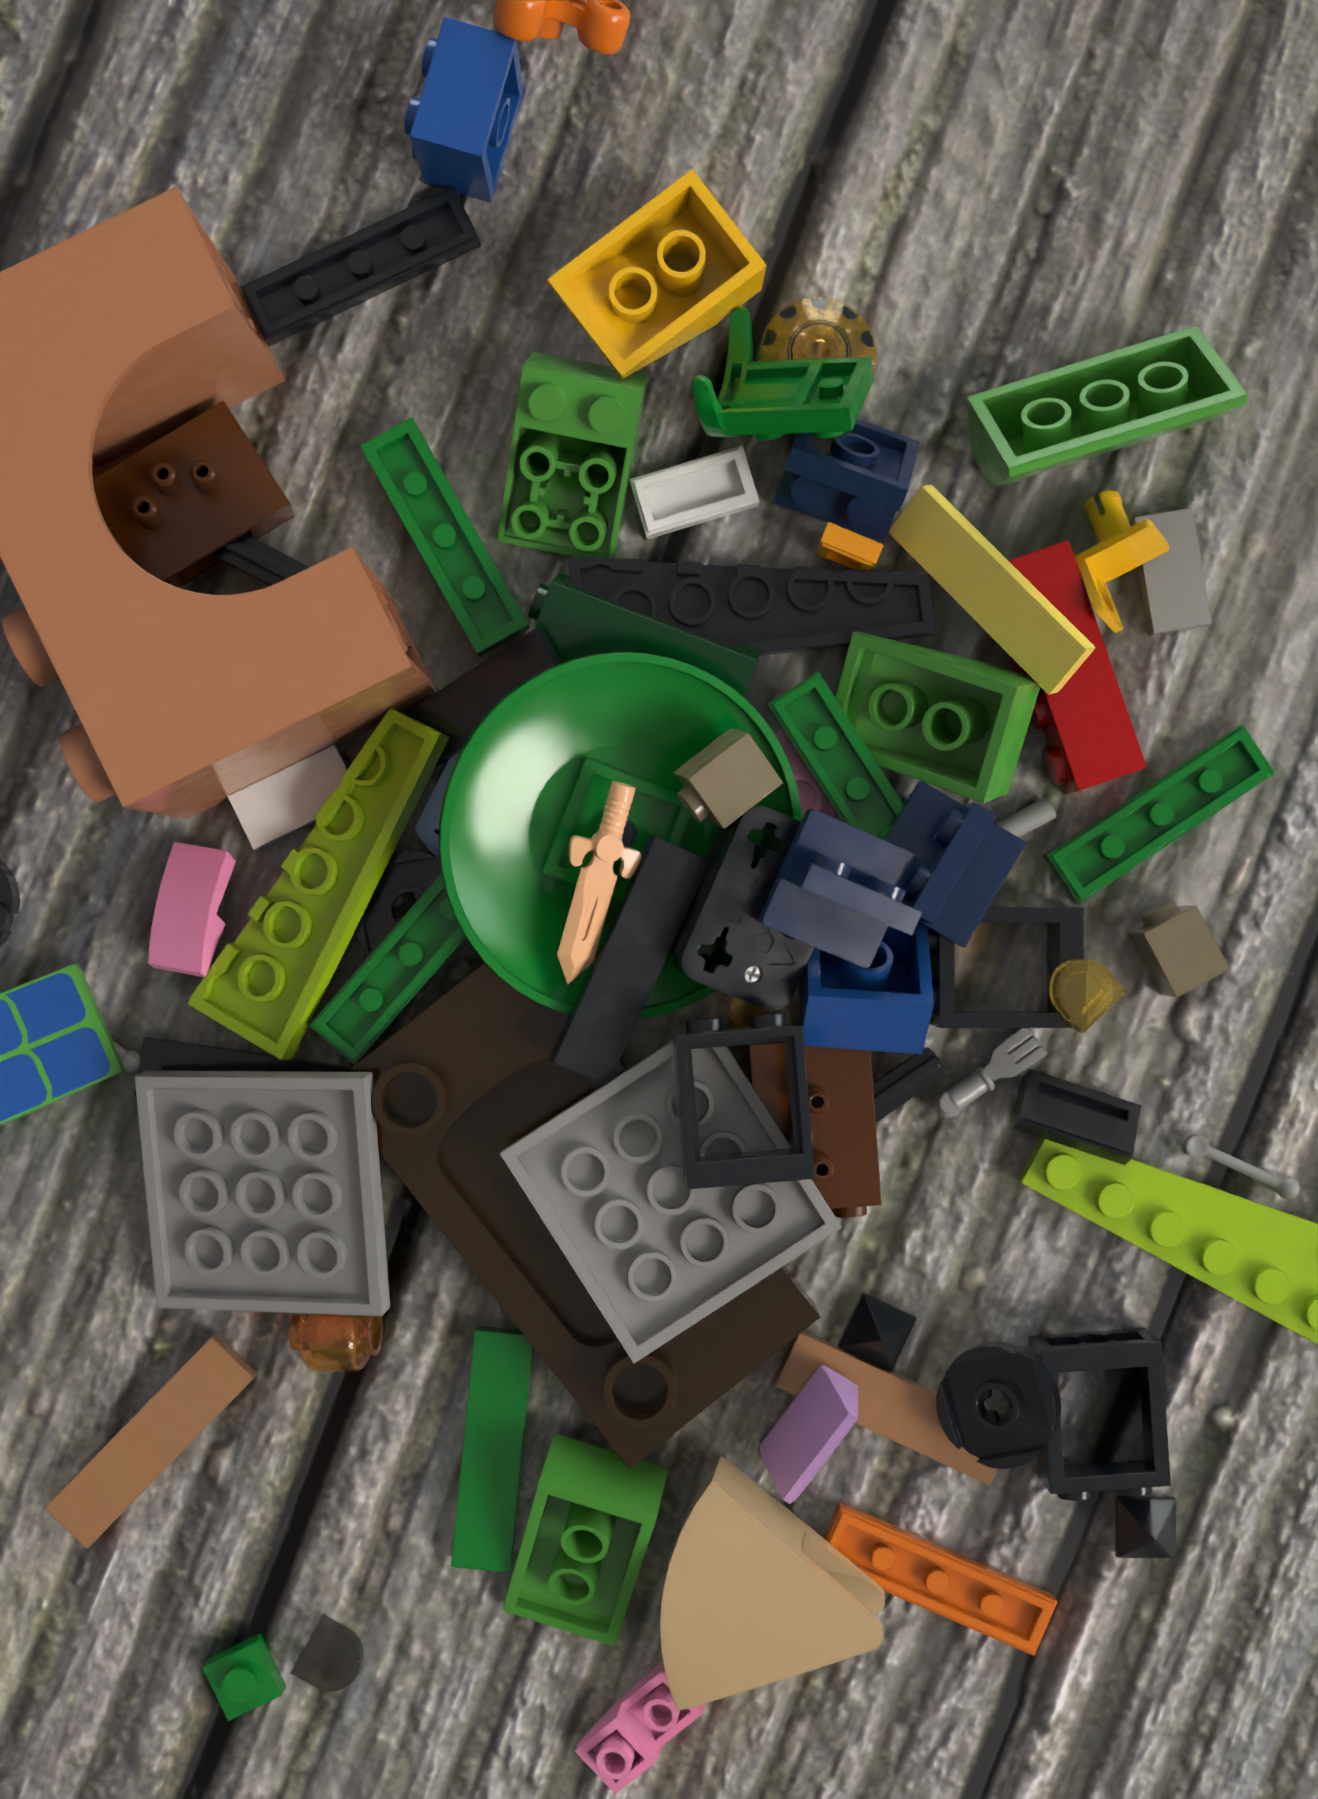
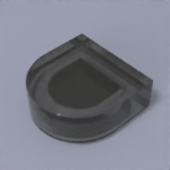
M322 1614L296 1660L291 1674L323 1691L341 1690L350 1685L359 1672L363 1661L362 1643L354 1631Z

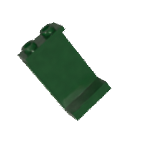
M564 573L558 574L551 580L550 586L542 583L539 585L528 617L537 621L535 629L544 630L561 663L602 653L632 652L672 658L704 670L735 689L744 697L758 662L761 649L740 641L737 648L734 649L570 586L572 576Z

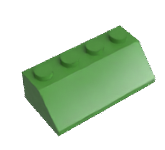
M1193 326L968 396L971 454L992 489L1220 418L1246 405L1248 393L1199 328Z

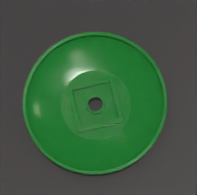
M632 652L594 654L550 667L529 678L500 700L473 730L460 751L450 773L443 796L438 841L441 874L451 908L466 938L492 970L517 991L542 1005L569 1014L591 965L567 984L557 957L581 867L587 866L593 855L592 851L587 852L582 864L574 867L569 861V844L571 837L574 835L592 838L598 832L612 781L636 787L629 815L627 816V820L633 830L628 848L635 849L642 855L652 834L706 858L719 827L708 822L707 819L698 823L690 815L677 796V793L683 789V786L673 772L728 729L734 728L749 733L783 781L779 787L759 801L758 804L802 822V810L796 780L790 762L779 740L752 704L735 689L704 670L668 657ZM752 828L748 833L747 840L760 844L764 833ZM620 858L614 861L613 873L617 875V880L596 954L631 877L626 879L620 875ZM701 944L698 949V955H712L716 945ZM668 953L639 1019L652 1018L677 1011L700 1001L717 990L696 982L672 965L674 956Z

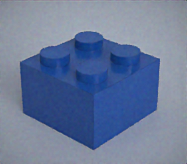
M444 17L438 39L430 37L425 46L421 71L422 76L426 77L421 98L413 96L410 100L405 118V134L410 136L413 145L412 158L418 162L424 184L444 190L454 186L458 194L492 203L524 92L517 41L506 37L500 32Z
M918 922L911 936L888 926L875 957L868 968H863L814 947L799 981L800 1025H803L804 1046L922 1054L934 1006L928 928Z

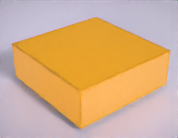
M828 522L815 553L823 559L850 570L872 571L884 545Z

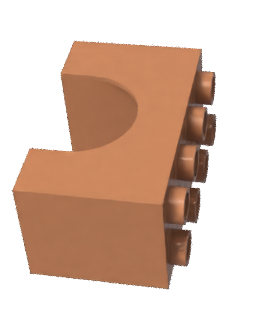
M177 186L0 272V564L3 563L24 605V607L2 617V627L15 657L26 674L39 687H44L60 679L81 721V724L59 735V742L65 760L83 791L95 803L117 795L124 808L188 820L229 800L227 796L332 745L339 746L376 728L390 708L405 713L436 693L437 689L389 591L354 547L344 550L266 588L248 593L211 595L175 587L149 574L124 552L106 525L94 491V478L218 403L224 401L227 407L231 408L286 381L234 274Z

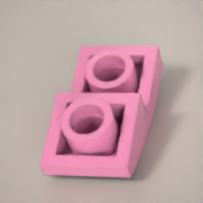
M174 842L161 880L154 910L148 964L151 967L206 978L225 923L217 915V911L236 860L228 851Z
M661 1661L598 1720L579 1741L575 1752L616 1794L656 1763L661 1747L704 1713L706 1704L677 1711L667 1684L664 1664Z

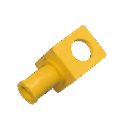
M1109 490L1098 493L1104 509L1099 510L1093 496L1084 504L1085 515L1090 521L1098 544L1074 557L1096 614L1114 633L1123 630V625L1108 589L1107 582L1169 551L1170 546L1167 539L1150 519H1145L1130 526L1122 506L1120 494Z

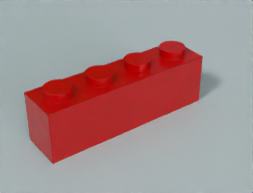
M1069 540L1008 560L1096 647L1059 692L1048 695L1040 687L1031 722L1035 729L1043 728L1050 749L1044 753V759L1052 782L1056 786L1062 784L1066 795L1147 768ZM1008 654L1010 663H1011L1013 669L1015 670V672H1018V673L1023 672L1024 675L1030 676V675Z

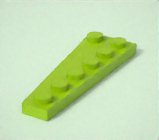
M392 708L388 710L343 775L338 789L330 794L314 817L316 819L314 828L300 848H293L280 866L284 871L267 896H260L247 914L251 919L235 942L227 943L209 969L206 978L202 979L187 1003L188 1005L278 1059L289 1060L293 1058L448 742V736L401 711Z
M1039 1138L1017 1178L1019 1182L1318 1344V1223L1131 1159L1126 1165H1122Z

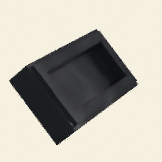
M1028 1069L1022 1077L1012 1128L1126 1165L1133 1158L1141 1105Z

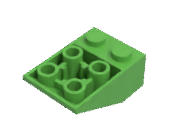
M536 351L530 354L522 366L497 542L572 557H615L629 479L639 437L649 374L634 372L628 377L621 379L611 366Z

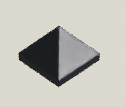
M862 1292L839 1340L838 1347L892 1372L917 1318Z
M1115 1496V1556L1117 1558H1176V1499L1174 1497Z

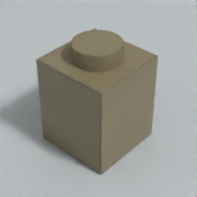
M734 728L728 729L673 772L683 786V789L677 793V796L690 815L698 823L707 819L708 822L723 829L783 783L749 733Z
M1173 901L1165 902L1142 914L1140 918L1144 925L1128 932L1160 995L1179 997L1230 970L1197 906L1176 907Z

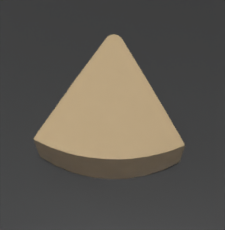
M722 1456L718 1458L704 1477L691 1501L668 1565L662 1592L660 1615L661 1654L667 1684L677 1711L781 1681L875 1650L882 1644L884 1638L882 1623L875 1616L882 1611L885 1605V1592L883 1588L810 1526Z

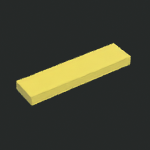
M925 485L919 488L888 531L1048 695L1059 692L1096 648L932 485Z

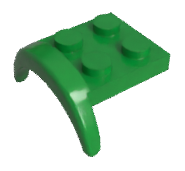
M736 307L730 315L727 363L718 400L712 382L708 377L698 375L692 379L691 388L697 416L704 432L713 438L751 435L753 439L766 441L792 433H810L813 437L821 439L837 437L844 432H851L854 428L874 380L872 356L753 362L750 313L745 307Z

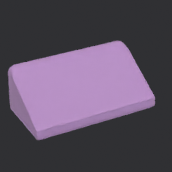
M824 1365L817 1368L760 1444L762 1460L782 1500L789 1504L797 1500L858 1420V1385Z

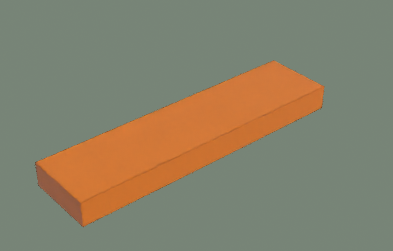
M838 1502L823 1536L827 1542L878 1583L885 1592L1033 1656L1037 1651L1058 1602L1050 1592L842 1502Z

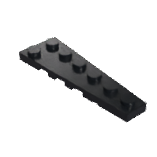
M567 557L569 576H572L571 586L734 649L737 648L739 641L761 649L760 656L849 646L853 632H862L891 640L928 637L936 633L929 573L848 569L844 571H830L826 568L807 567L783 569L759 567V565L746 564L722 566L702 565L701 562L685 561L661 563L642 562V559Z

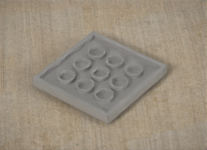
M673 1041L500 1152L503 1160L633 1363L644 1358L842 1228L812 1179L687 1189L683 1174ZM727 1046L691 1049L700 1156L790 1148L789 1143Z
M146 1070L135 1076L157 1308L383 1316L390 1308L377 1122L372 1107L373 1072Z

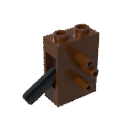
M224 401L93 479L94 491L104 521L124 552L149 574L175 587L183 586L220 562H224L268 586L310 568L258 540L295 517L289 500Z
M782 1042L746 1045L749 1082L790 1145ZM805 1046L815 1179H812L835 1217L864 1216L867 1214V1206L882 1205L876 1122L944 1077L946 1073L944 1066L929 1047H924L922 1054H913L873 1081L870 1050Z

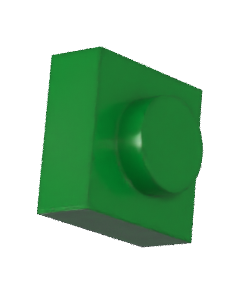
M261 1633L208 1658L203 1666L207 1679L228 1721L282 1696L286 1688V1684Z

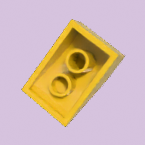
M691 169L548 278L547 283L619 377L624 379L717 325L730 315L736 307H740L760 292L767 265L698 175Z

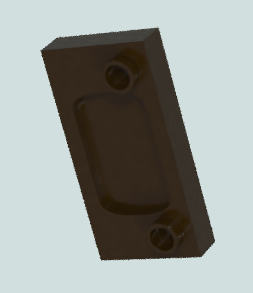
M485 962L347 1072H373L372 1107L377 1122L379 1153L626 1465L632 1468L817 1321L820 1315L814 1301L784 1265L636 1363L632 1362L500 1155L503 1149L597 1090L604 1083L554 1064L549 1058L569 1014L549 1008L520 993L499 977ZM621 1058L611 1080L629 1069Z

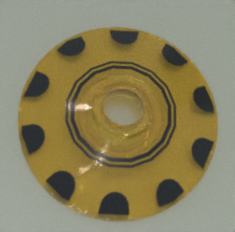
M809 297L787 305L770 321L761 340L759 361L818 359L810 353L809 346L813 342L822 341L829 346L831 354L826 358L872 356L873 374L875 371L877 352L871 329L864 318L852 307L832 298Z

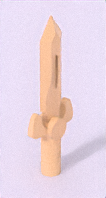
M612 781L600 828L592 838L574 835L570 839L569 861L574 867L582 864L587 852L592 851L593 855L590 863L585 867H581L557 952L567 984L573 981L594 961L617 880V875L613 873L614 861H617L619 858L621 859L619 872L622 877L627 879L634 874L642 858L639 851L624 847L621 841L636 787Z

